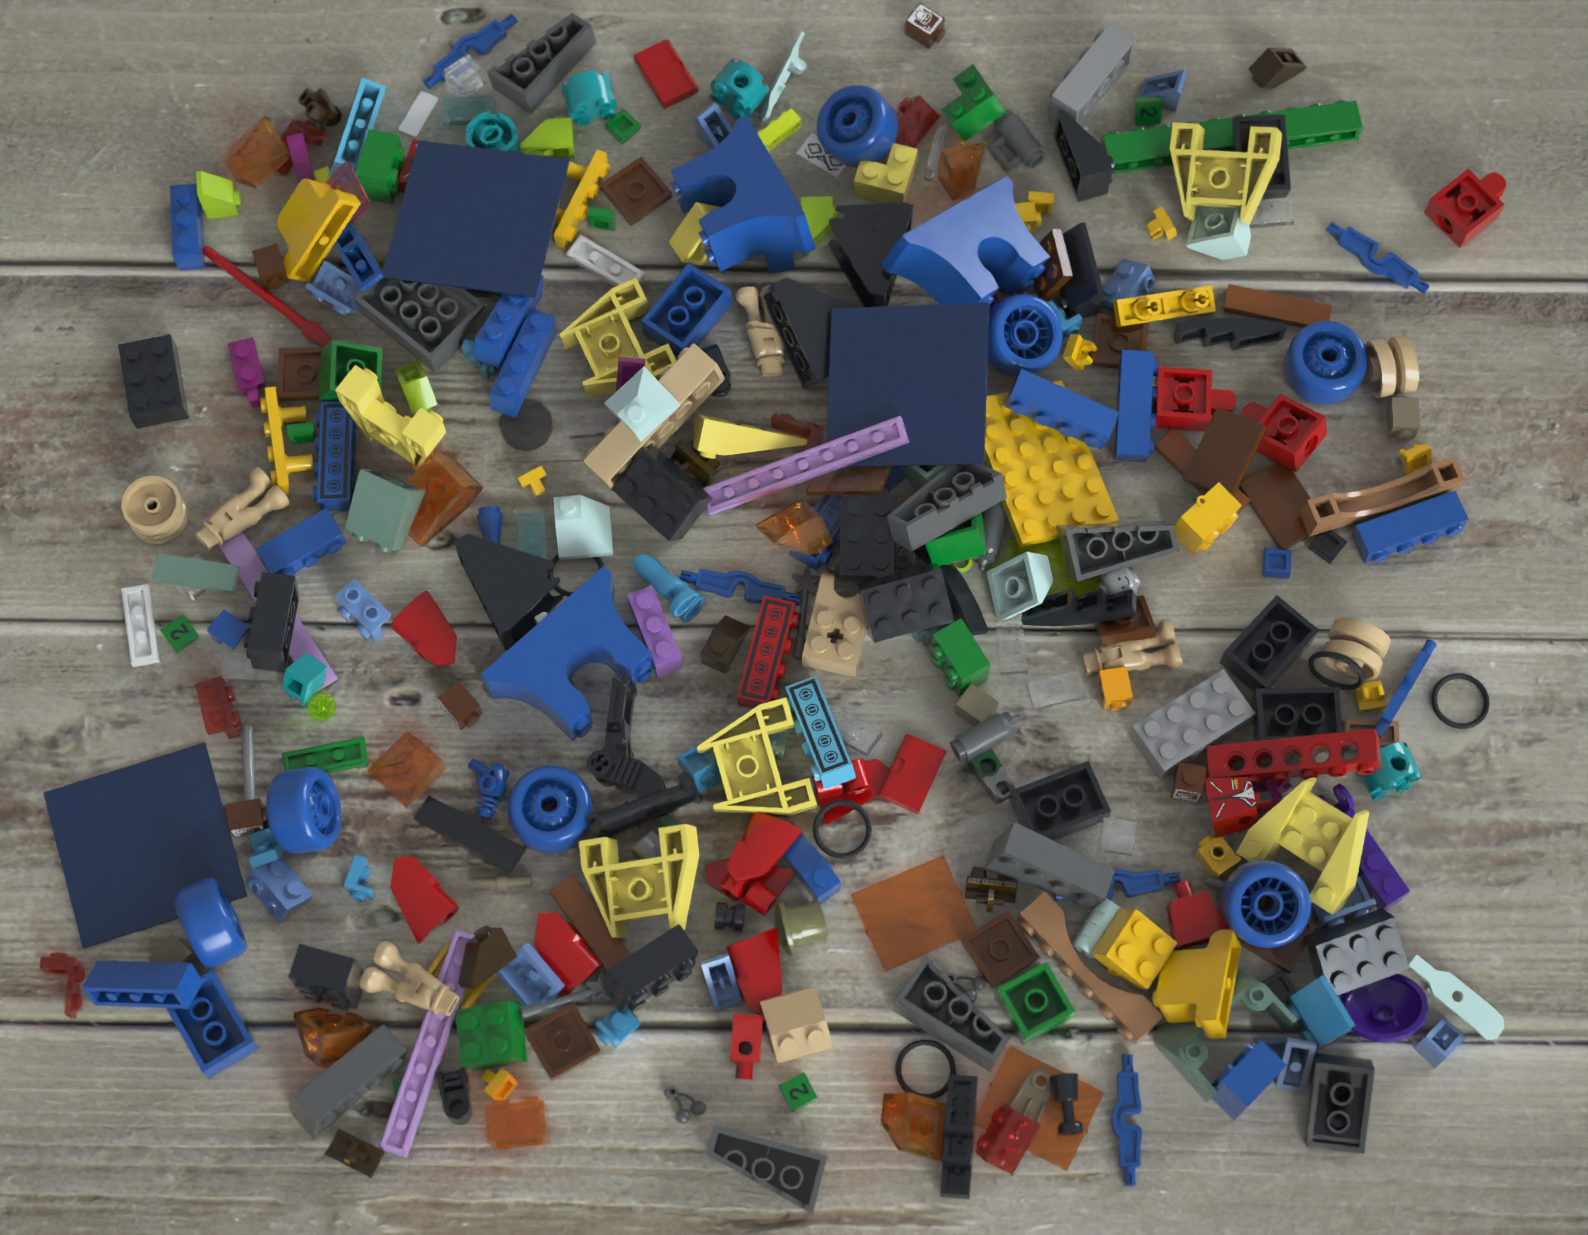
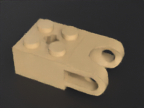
M823 572L802 654V666L856 677L867 630L859 593L851 598L839 596L834 590V574ZM831 639H839L836 643H831Z

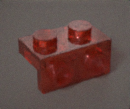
M920 95L912 98L906 97L897 106L899 109L896 113L898 133L895 143L915 148L940 118Z
M222 676L197 682L195 686L206 733L213 735L225 732L229 739L240 737L238 727L242 726V720L239 711H234L232 702L236 701L233 686H228Z
M1002 1102L999 1108L993 1112L991 1123L987 1130L979 1137L975 1153L989 1164L1013 1175L1041 1124L1013 1109L1007 1103Z

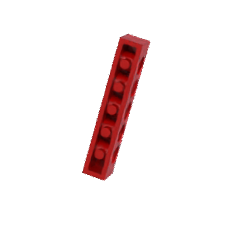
M1376 729L1207 746L1209 778L1249 777L1251 778L1252 785H1259L1264 780L1283 783L1290 781V778L1301 777V779L1307 780L1312 777L1318 778V775L1329 774L1330 777H1342L1346 775V772L1356 771L1358 774H1372L1376 769H1382L1380 739ZM1350 749L1357 750V754L1353 759H1344L1346 751ZM1319 753H1329L1326 761H1315ZM1291 756H1300V761L1297 764H1287ZM1272 758V763L1269 767H1260L1263 759ZM1244 761L1242 769L1238 771L1232 770L1235 762Z

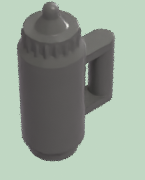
M1006 110L1005 114L994 121L1001 137L991 144L988 150L1006 172L1011 171L1021 162L1029 168H1034L1045 159L1044 148L1018 115H1015L1011 110ZM1004 143H1007L1017 156L1012 161L1009 160L1000 148Z
M1002 502L981 512L984 520L986 554L973 558L979 564L978 569L980 571H983L985 566L993 565L996 557L999 556L1008 520Z
M1008 711L995 714L954 737L955 740L950 742L952 751L960 762L965 759L969 761L1008 740L1012 734L1018 731L1017 723L1022 719V716L1020 714L1012 716Z

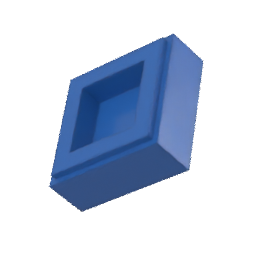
M1264 548L1262 576L1289 579L1292 550Z

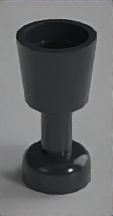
M1065 1073L1050 1076L1055 1102L1062 1105L1064 1122L1058 1124V1135L1068 1136L1084 1133L1082 1122L1075 1121L1073 1102L1078 1101V1074Z

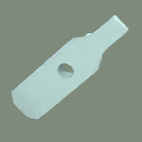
M801 32L797 37L762 104L761 120L764 122L769 118L773 106L781 92L785 89L786 85L784 84L790 73L799 76L807 67L806 62L798 58L799 44L805 35L804 32Z
M1416 954L1408 965L1429 985L1427 991L1457 1014L1459 1018L1473 1027L1484 1039H1497L1504 1029V1018L1453 974L1437 971ZM1453 992L1459 994L1460 999L1458 1002L1453 1000Z

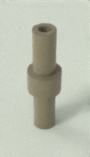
M509 873L497 874V877H477L474 879L475 889L497 888L498 891L509 890V887H531L532 877L531 875L509 876Z

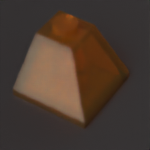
M264 116L228 148L225 163L237 183L255 189L291 156L269 118Z
M803 499L755 524L757 530L776 547L809 556L822 552L826 546L833 543L822 516Z
M406 732L367 771L407 808L446 768L442 759L425 743Z
M910 1092L884 1093L881 1124L898 1151L942 1162L946 1103Z

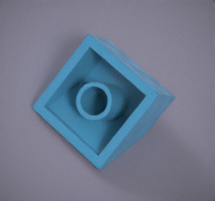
M1322 975L1290 996L1285 1002L1286 1008L1297 1018V1023L1302 1029V1039L1316 1043L1315 1052L1344 1037L1355 1026L1325 975Z

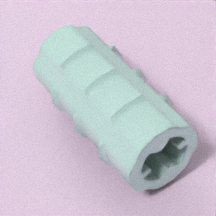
M1106 898L1098 906L1092 908V912L1088 919L1085 920L1080 932H1077L1078 935L1072 943L1073 948L1086 957L1094 958L1090 954L1113 921L1120 907Z

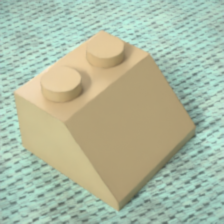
M815 986L760 1001L773 1053L778 1063L833 1048L827 1021Z

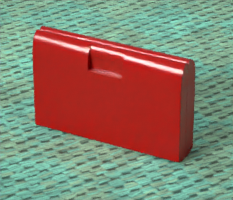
M663 40L634 54V62L663 109L673 106L699 92L697 84L670 40Z
M905 734L878 796L915 814H919L944 759L946 750L915 736Z

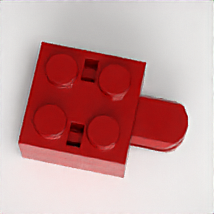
M1468 168L1430 198L1424 213L1461 248L1498 219L1505 205L1499 197L1505 191L1506 180L1502 175L1495 172L1487 174L1480 180Z
M1158 367V375L1155 377V386H1157V399L1154 402V412H1156L1155 428H1174L1175 430L1205 432L1210 423L1211 415H1214L1216 408L1231 413L1234 411L1237 402L1236 395L1231 390L1212 389V370Z
M1281 393L1269 408L1256 402H1251L1245 405L1241 412V416L1265 424L1267 427L1256 452L1296 473L1327 435L1324 415Z

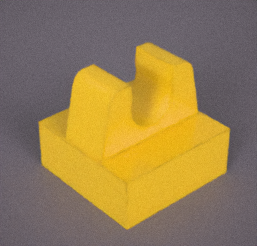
M1161 206L1154 210L1155 219L1146 225L1151 238L1154 240L1165 235L1169 241L1176 237L1175 227L1164 208Z
M1070 334L1062 357L1074 371H1083L1085 365L1092 364L1093 359L1089 356L1090 351H1097V347L1092 341L1084 340L1079 334Z
M1427 443L1421 445L1413 444V448L1406 451L1403 448L1399 450L1405 475L1432 464L1431 448Z
M542 465L518 477L516 480L521 490L529 486L534 497L545 493V489L540 481L546 477Z
M1381 680L1365 682L1359 688L1353 689L1358 713L1386 709L1387 704Z
M487 1068L480 1077L487 1084L484 1092L500 1106L518 1084L514 1077L503 1068L497 1074Z

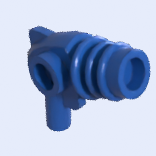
M472 759L468 767L479 774L476 784L480 785L479 792L485 795L478 796L479 799L484 801L478 802L482 807H477V816L493 819L494 814L497 813L493 808H498L494 803H501V801L495 798H503L507 789L506 781L510 772L504 769L500 763L492 764L488 768L478 760Z

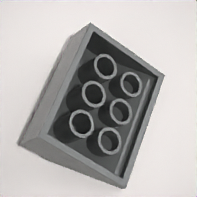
M383 277L362 292L360 290L353 297L358 312L434 373L455 353L485 309V304L464 288Z

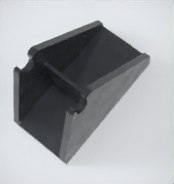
M898 202L835 207V211L842 213L844 217L842 219L831 218L829 220V226L838 241L830 240L828 246L863 307L888 306L897 275L887 273L881 264L901 236L912 230L914 207L912 204Z
M788 277L771 284L760 293V296L804 390L829 376L832 309L857 307Z
M470 534L453 541L458 558L505 651L510 649L536 626L535 616L542 612L548 614L564 599V595L552 596L550 594V591L556 585H559L560 582L559 577H554V579L550 580L548 575H546L555 568L553 561Z

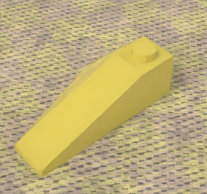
M696 413L694 416L693 448L700 451V456L715 459L716 454L725 456L807 445L808 439L801 436L769 429L764 431L761 428L747 424H741L740 426L730 422V420Z

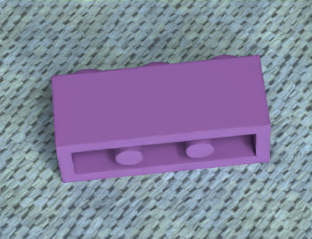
M653 585L627 594L628 605L643 643L651 651L656 676L660 677L683 668L682 657Z

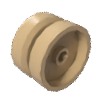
M1405 334L1390 337L1387 343L1384 339L1367 341L1365 344L1368 355L1366 377L1372 394L1376 398L1392 396L1395 390L1399 394L1416 391L1419 382V367L1416 352L1410 338Z
M145 476L135 480L127 487L122 496L121 510L125 520L140 540L150 544H163L174 540L183 532L188 522V509L179 490L170 480L161 476Z
M1352 618L1334 620L1328 634L1330 641L1325 643L1322 651L1336 652L1352 659L1363 670L1365 681L1377 679L1383 665L1381 658L1385 657L1391 643L1389 636L1383 630L1361 620ZM1320 657L1322 663L1329 669L1346 677L1359 679L1357 671L1347 663L1335 658Z

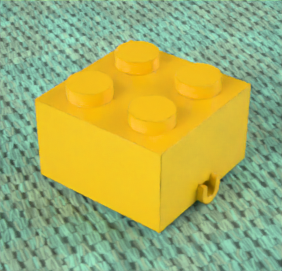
M1218 482L1204 496H1199L1196 503L1175 524L1174 529L1177 540L1192 556L1199 549L1202 553L1205 552L1220 534L1223 535L1233 525V522L1239 517L1237 511L1242 505Z
M1120 908L1090 955L1107 968L1106 972L1111 976H1118L1131 988L1148 990L1177 945V942L1137 909Z

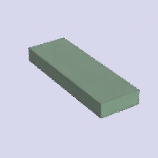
M158 553L152 580L234 594L240 568L238 565Z

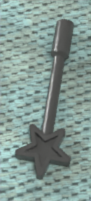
M806 566L803 574H792V579L798 583L795 593L799 594L802 592L798 633L795 636L793 659L802 660L806 641L804 631L808 595L810 593L812 596H815L814 585L820 583L821 576L811 575L810 566Z
M599 972L595 982L587 981L584 983L589 989L544 1003L539 1001L520 1007L518 1011L521 1019L543 1013L545 1009L590 996V1003L598 998L603 999L606 1003H610L612 1000L603 988L605 982L604 973Z

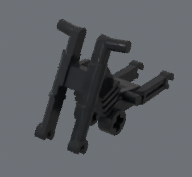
M624 670L619 671L620 676L623 678L622 681H618L616 678L612 679L605 745L602 750H597L590 754L587 759V767L602 786L611 787L615 785L616 789L634 794L638 799L631 802L626 801L623 805L600 814H588L586 819L589 822L596 821L594 825H590V830L594 833L605 831L598 838H611V836L631 828H639L642 824L665 816L667 813H673L678 808L691 803L700 804L703 801V796L694 789L687 773L679 774L678 785L666 788L665 783L654 770L642 761L633 758L634 753L631 748L630 733L634 701L638 690L634 683L630 682V677Z

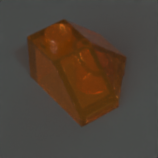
M962 141L940 152L937 178L952 201L959 198L965 199L975 191L985 158L986 146L984 143L977 142L974 146H971L969 142Z
M313 1008L294 1012L293 1015L305 1055L322 1068L332 1066L366 1039L373 1031V1025L355 1013L347 1012L345 1017L337 1014H330V1009Z

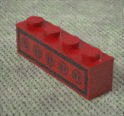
M763 596L737 695V705L754 709L760 704L778 700L780 689L776 688L778 679L784 678L787 664L782 663L785 653L790 654L793 638L789 637L791 628H797L800 613L796 612L795 602Z

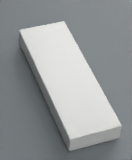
M581 234L566 253L567 259L614 287L634 278H637L640 284L645 278V272Z
M149 584L121 588L131 665L137 667L160 662Z

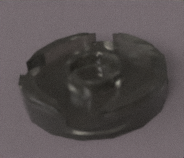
M532 399L524 400L516 418L501 414L499 422L501 435L506 443L514 449L522 451L535 450L544 445L551 437L553 430L552 417L549 410L539 401Z

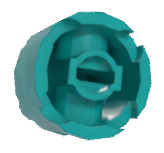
M731 59L710 83L712 90L710 98L713 102H717L718 105H723L730 110V114L737 120L745 115L749 117L768 95L769 87L767 84L763 86L761 81L764 78L751 65L742 60L735 63L734 59Z
M597 70L580 72L567 78L568 84H564V82L561 84V92L566 102L567 115L576 122L577 126H586L591 123V119L600 117L601 119H610L616 115L617 100L613 94L611 77L607 72L602 71V75H598Z
M484 112L474 117L468 124L466 129L467 146L520 153L516 126L511 118L503 113L496 112V114H490L489 112Z
M1397 742L1380 748L1382 769H1376L1372 774H1359L1373 802L1388 796L1387 792L1395 790L1396 793L1404 792L1412 787L1411 783L1422 778L1419 767L1406 742Z

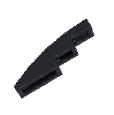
M1211 318L1177 323L1173 337L1176 344L1201 338L1204 347L1229 342L1232 351L1281 340L1287 327L1285 323L1262 319Z
M925 544L913 550L926 565L932 563ZM954 563L940 565L954 621L956 622L962 618L972 636L986 634L989 629L965 579Z
M1072 588L1045 596L1041 604L1022 612L1021 622L1023 625L1073 626L1116 620L1136 615V595L1133 589L1106 596L1104 590L1099 589L1077 596Z
M431 796L427 797L414 817L418 824L439 833L444 839L464 848L468 853L510 874L526 851L523 847L500 833Z
M949 1074L943 1129L941 1197L970 1199L978 1076Z

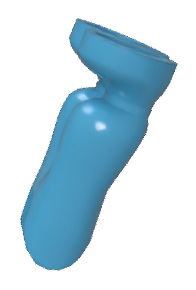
M640 554L634 558L633 566L635 571L650 585H653V588L662 597L671 601L669 611L673 616H679L684 622H689L699 614L704 605V597L700 593L690 588L683 580L668 572L651 555Z

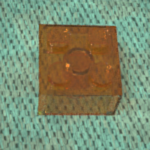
M537 1096L521 1098L519 1103H509V1100L492 1101V1106H485L487 1142L493 1150L551 1144L549 1111L544 1100H539Z

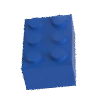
M688 263L641 320L643 335L660 346L669 344L674 356L678 357L684 348H690L693 343L699 346L732 305L731 290Z
M213 970L200 976L203 983L189 1009L166 1008L200 1070L209 1079L260 1049L221 979Z
M1262 1040L1256 1046L1249 1043L1235 1061L1230 1063L1211 1084L1217 1090L1212 1099L1235 1121L1282 1072L1287 1064Z

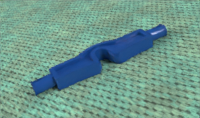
M510 13L501 22L495 19L479 32L466 35L458 40L452 52L433 66L434 73L423 80L425 86L430 89L440 80L446 83L460 72L469 68L472 64V59L466 51L473 49L482 56L486 55L497 43L507 37L506 30L518 22L516 17Z
M1333 221L1327 227L1326 231L1339 238L1338 245L1358 257L1360 263L1368 271L1377 275L1387 276L1405 289L1412 286L1423 294L1429 289L1430 285L1417 277L1419 272L1405 263L1396 254L1391 252L1382 260H1377L1374 257L1379 248L1376 241L1362 235L1351 227H1347L1344 230Z
M700 569L698 573L682 570L680 579L684 582L696 584L697 590L714 593L726 598L733 596L737 585H744V599L749 603L762 604L763 596L795 602L798 606L801 600V594L786 592L783 585L759 581L754 575L743 571H732L724 574Z
M1426 640L1423 648L1374 729H1376L1380 740L1423 670L1433 650L1436 648L1437 644L1433 640Z
M1115 870L1106 898L1109 900L1113 899L1112 885L1114 883L1121 884L1124 895L1127 898L1161 892L1165 885L1181 882L1180 873L1162 874L1161 870L1132 873L1127 870ZM1054 894L1056 902L1062 900H1069L1067 898Z
M1122 1054V1072L1117 1074V1103L1112 1111L1111 1124L1113 1132L1118 1138L1119 1167L1124 1168V1186H1136V1168H1139L1141 1165L1142 1129L1140 1126L1126 1124L1124 1116L1141 1112L1138 1073L1133 1072V1055L1129 1054L1127 1056V1054Z

